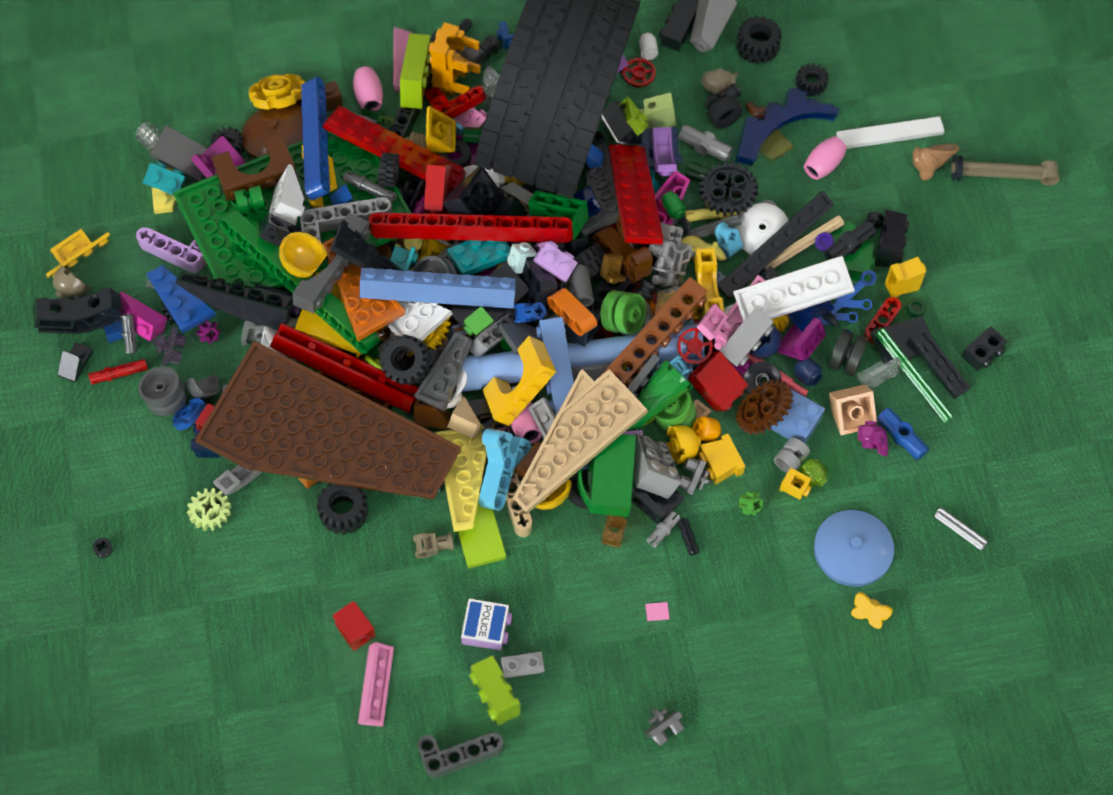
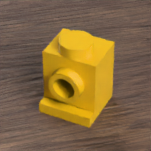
M790 468L781 483L779 491H784L801 500L803 496L807 497L812 489L809 486L811 478Z

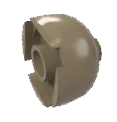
M62 265L53 277V286L57 290L55 294L60 298L72 300L73 295L84 297L91 289L79 277L67 268L65 269Z

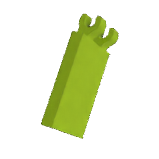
M478 503L474 528L457 531L468 569L506 559L494 512L491 509L482 508Z

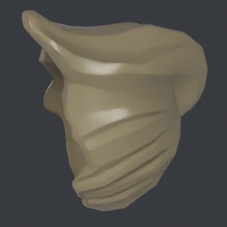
M722 68L708 71L702 75V85L710 93L723 92L730 87L731 83L735 84L739 72L731 74Z

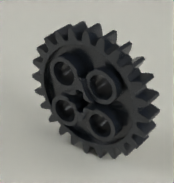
M725 161L724 166L717 163V168L711 166V172L705 171V176L701 177V182L699 183V195H701V201H704V206H710V212L716 209V215L720 212H723V217L727 213L733 216V212L740 215V210L747 212V206L752 208L753 202H756L759 184L756 183L757 177H753V171L748 172L747 166L742 169L741 163L735 166L734 161H732L731 165H728ZM729 176H733L731 180L729 200L728 202H725L726 191L728 190Z

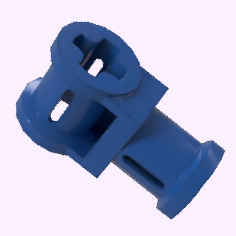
M540 302L534 304H514V323H531V321H536V319H543L546 315V308Z

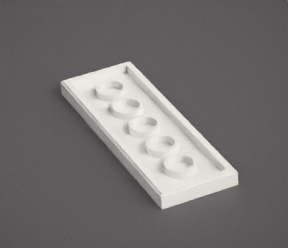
M843 256L733 292L744 322L755 307L768 318L774 319L853 293L855 290Z

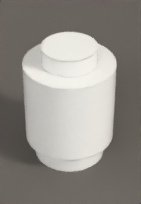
M650 33L643 34L639 40L641 57L652 60L658 55L656 38Z

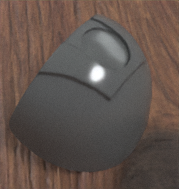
M212 375L200 381L190 378L184 382L190 394L202 400L214 397L219 390L217 375Z

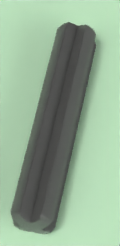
M736 214L688 230V236L701 238L715 233V228L721 222L727 223L730 228L741 224L740 216Z

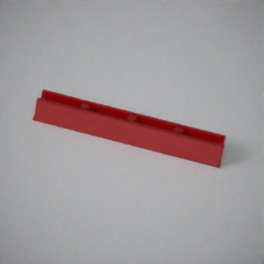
M281 323L269 346L410 413L416 401L414 395L419 387L407 384L402 385L392 381L381 369Z

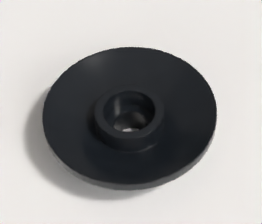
M769 362L752 364L744 375V380L748 384L746 387L747 392L751 394V389L756 390L758 384L763 386L762 377L767 378L768 384L771 380L782 382L779 370Z

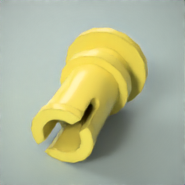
M404 239V246L410 251L412 246L416 247V253H418L422 246V240Z

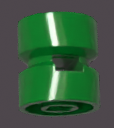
M260 185L250 187L249 191L245 189L234 191L240 214L250 213L251 209L255 211L265 209Z

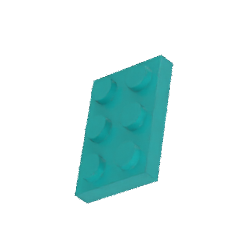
M468 240L448 248L447 254L461 275H473L507 261L511 248L506 241Z

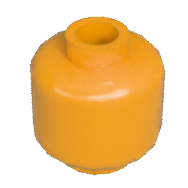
M700 416L693 424L692 429L703 442H714L721 435L720 423L714 418Z

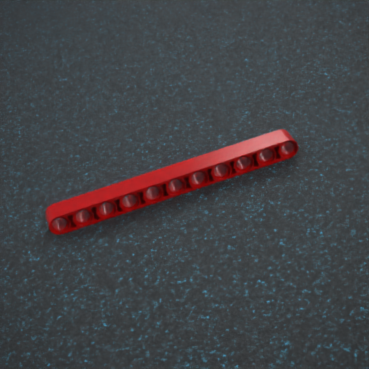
M373 213L368 217L370 233L375 238L513 242L552 241L554 243H567L573 239L572 221L566 217Z

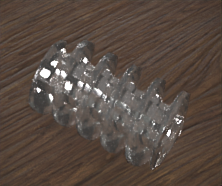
M145 121L138 127L135 136L151 152L161 131L155 125H152L150 121Z

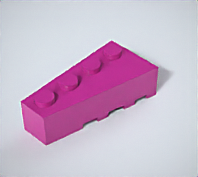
M678 171L673 172L655 194L660 223L672 225L674 220L670 218L662 206L661 197L673 191L682 201L690 179Z

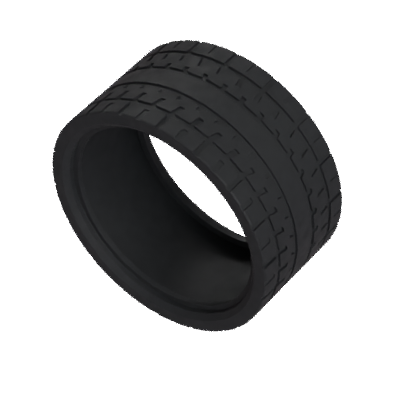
M526 0L488 110L476 153L475 165L487 170L493 169V172L510 178L513 176L516 180L530 185L536 184L538 188L553 193L555 191L558 192V195L572 199L641 2L639 0Z

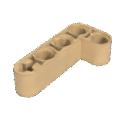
M516 467L513 470L509 489L514 488L517 491L524 477L516 473ZM516 491L514 493L508 492L505 503L514 531L520 537H527L532 532L530 512L526 514L523 509L514 510L513 507L518 505L513 499ZM523 518V523L526 527H523L522 524H520V519Z

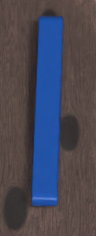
M318 76L301 85L304 186L306 195L311 201L330 192L327 130L323 129L324 123L327 120L326 91L322 79Z

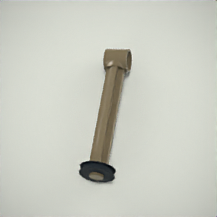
M954 155L951 163L952 181L956 179L959 182L963 175L1036 179L1047 186L1055 185L1059 182L1058 163L1055 161H1045L1040 165L963 161L962 155L958 157Z

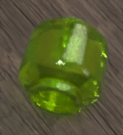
M810 458L800 467V473L811 478L809 486L815 487L818 485L821 487L828 481L826 476L829 470L819 459L812 460Z

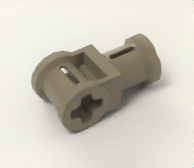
M420 533L413 536L417 550L415 552L416 558L422 559L438 555L439 550H454L451 533L436 537L435 533Z

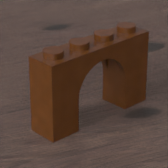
M282 134L264 140L270 163L264 171L258 174L249 175L238 171L234 166L229 151L211 157L227 201L236 199L234 193L236 190L245 189L249 191L250 187L259 185L261 190L276 186L288 164L293 166L297 177L296 168Z

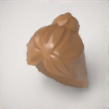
M952 143L939 144L930 148L916 147L912 153L913 164L920 172V178L924 181L932 178L934 171L958 152L959 146Z

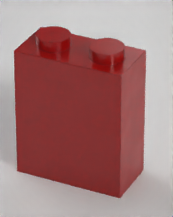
M432 162L427 164L424 210H429V213L440 214V212L446 210L443 202L451 190L452 163Z
M721 351L712 352L710 357L700 363L687 377L715 412L729 410L733 405L732 402L741 397L745 392L744 389L748 386Z

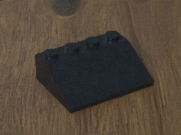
M477 167L449 193L443 205L450 214L494 215L500 200L505 199V197L484 168Z

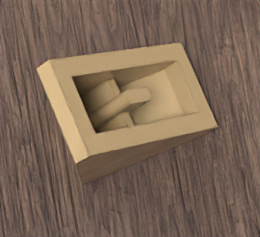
M462 397L452 413L448 428L470 438H476L481 424L466 398Z

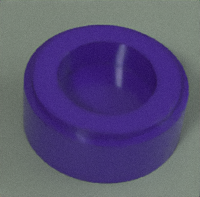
M826 232L820 233L815 239L816 248L821 252H824L834 244L833 236Z

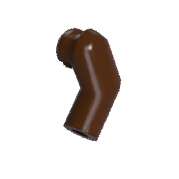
M752 101L745 105V108L755 119H764L772 114L770 108L756 107Z

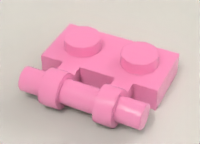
M714 304L709 308L697 328L709 340L715 338L714 347L720 350L726 345L728 338L733 335L735 325L733 323L728 324L726 322L728 316Z

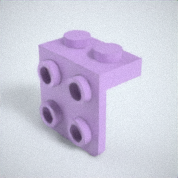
M552 241L536 243L534 247L539 252L533 261L561 281L566 282L578 262L573 260L574 257L568 252L560 251L558 245Z

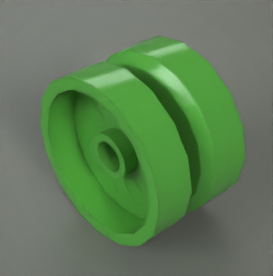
M616 290L609 292L601 306L600 316L603 327L610 332L628 335L637 334L643 327L646 319L647 309L644 298L637 293H626Z
M686 392L677 401L654 416L660 429L664 432H667L670 426L675 425L692 427L697 418V409L690 394Z

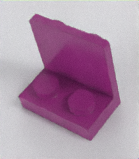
M221 136L202 155L195 154L191 158L206 178L217 175L213 166L212 156L229 151L235 167L246 163L224 136Z
M814 318L807 327L796 323L793 324L781 340L777 353L799 360L808 359L826 336L821 320Z

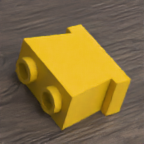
M916 257L901 264L891 265L885 281V286L890 296L897 298L899 295L918 291L926 273L924 263H921L919 257Z
M729 434L721 436L719 441L700 445L698 458L706 462V471L710 472L708 478L713 480L715 485L733 474L736 477L744 474L745 464Z

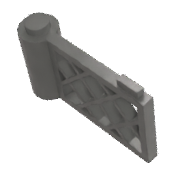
M578 264L566 282L561 281L557 284V291L566 288L569 284L568 291L580 303L588 307L594 303L588 267ZM550 309L546 319L559 318V316L553 317L555 312Z

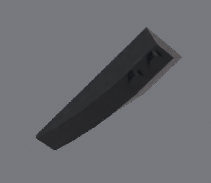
M182 272L176 279L177 285L207 304L230 315L253 322L255 325L268 326L274 330H278L281 323L289 324L295 306L293 305L292 293L260 284H255L252 287L245 286L242 281H237L236 284L226 283L223 278L208 280L207 276Z

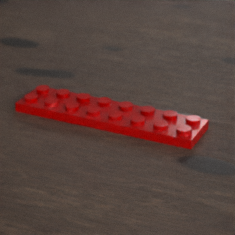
M341 106L332 113L323 126V129L379 157H382L383 152L399 154V167L426 180L427 164L432 162L452 163L446 160V158L438 156L428 149ZM452 163L450 192L464 180L466 175L464 168Z
M609 145L608 153L625 243L662 245L663 234L645 147L638 145Z

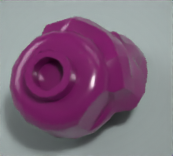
M865 421V425L858 427L857 438L862 442V448L877 449L880 455L888 457V435L886 430H883L881 426H877V422Z

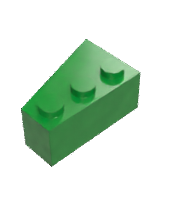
M535 191L528 201L530 216L566 217L571 219L573 241L588 220L587 201L570 199L560 195Z

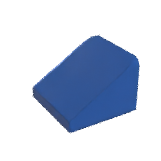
M591 145L586 159L589 168L601 167L605 156L594 145Z
M346 184L329 196L333 205L353 202Z
M122 320L104 327L109 343L124 338L121 335L123 331Z

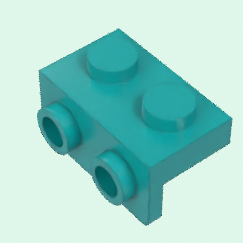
M157 161L156 164L150 163L142 182L143 184L173 195L172 192L182 188L184 181L187 179L183 176L184 172L177 169L170 171L166 169L167 165Z

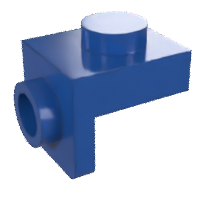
M506 21L499 22V30H496L497 39L501 40L503 50L509 49L513 35H509Z

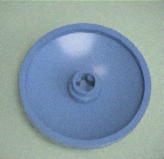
M845 510L831 515L821 524L814 540V555L819 567L829 578L842 585L861 587L870 585L885 575L894 557V543L889 530L878 518L863 511Z

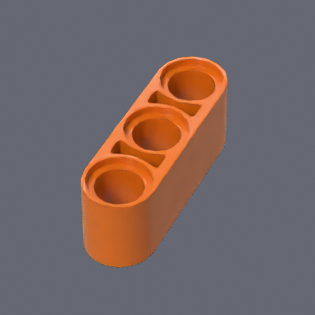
M562 288L547 298L549 307L559 317H563V321L578 336H582L597 327L594 315L566 288Z

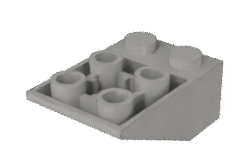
M635 434L633 479L636 487L669 499L681 483L669 447L665 443L654 441L648 436Z

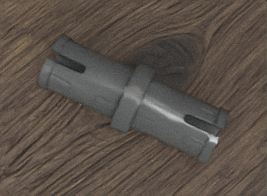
M122 314L123 331L121 335L124 337L125 353H135L138 350L135 337L137 331L134 329L133 314Z

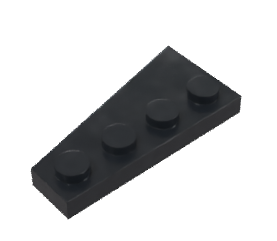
M344 219L342 220L330 248L331 251L360 268L403 271L387 256H381L372 243L370 245L366 243L357 230L354 232L347 226L349 223Z

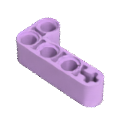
M147 227L140 228L136 233L140 248L152 255L192 273L199 272L205 265L203 255L195 239L190 246H187Z

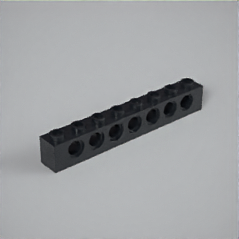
M634 243L633 247L635 250H638L642 247L649 248L651 244ZM652 254V258H653V260H652V266H653V265L656 263V261H657L658 258L655 257V256ZM626 277L625 281L618 282L617 284L608 283L606 279L599 283L593 292L594 303L586 307L596 318L597 327L582 336H578L565 323L566 338L585 347L603 326L600 313L606 295L613 290L631 293L641 280L633 283Z

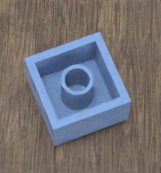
M791 390V393L794 395L792 397L794 402L790 404L792 409L787 410L789 414L782 417L784 421H778V426L773 425L771 430L787 439L791 437L797 438L806 444L821 421L825 408Z

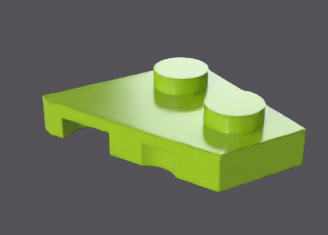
M627 97L622 101L626 106L624 109L626 122L638 136L650 124L648 122L649 119Z

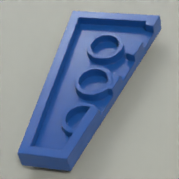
M163 265L146 273L147 278L182 333L216 316L215 312L206 303L177 285V277Z

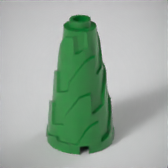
M667 360L662 362L661 367L655 372L637 397L648 410V413L630 427L631 430L633 428H641L652 417L662 412L666 407L693 388V385Z

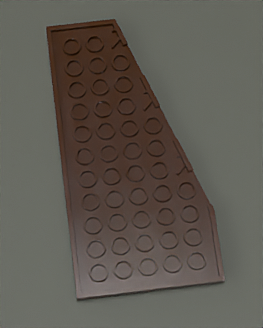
M253 341L195 439V443L247 470L430 500L435 499L462 450V447L256 341Z

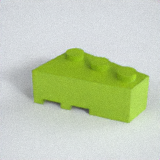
M493 655L470 666L471 673L469 677L473 685H478L480 689L478 695L482 703H487L489 707L487 712L491 721L495 720L499 726L519 716L520 702L518 698H514L511 692L512 688L506 683L503 677L504 674Z

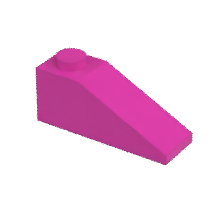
M120 292L122 314H133L134 329L138 335L151 341L164 333L167 317L126 293Z

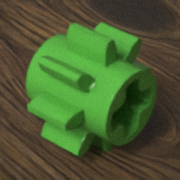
M746 491L740 497L739 507L743 508L742 513L756 515V513L761 511L763 499L759 498L760 493Z

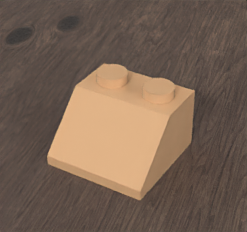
M864 384L829 393L831 411L840 435L858 432V427L865 425V421L877 422L873 391Z

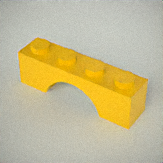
M715 248L696 249L693 260L696 281L708 290L706 296L708 300L700 308L703 318L712 305L716 304L723 312L724 306L723 299L719 296L717 288Z

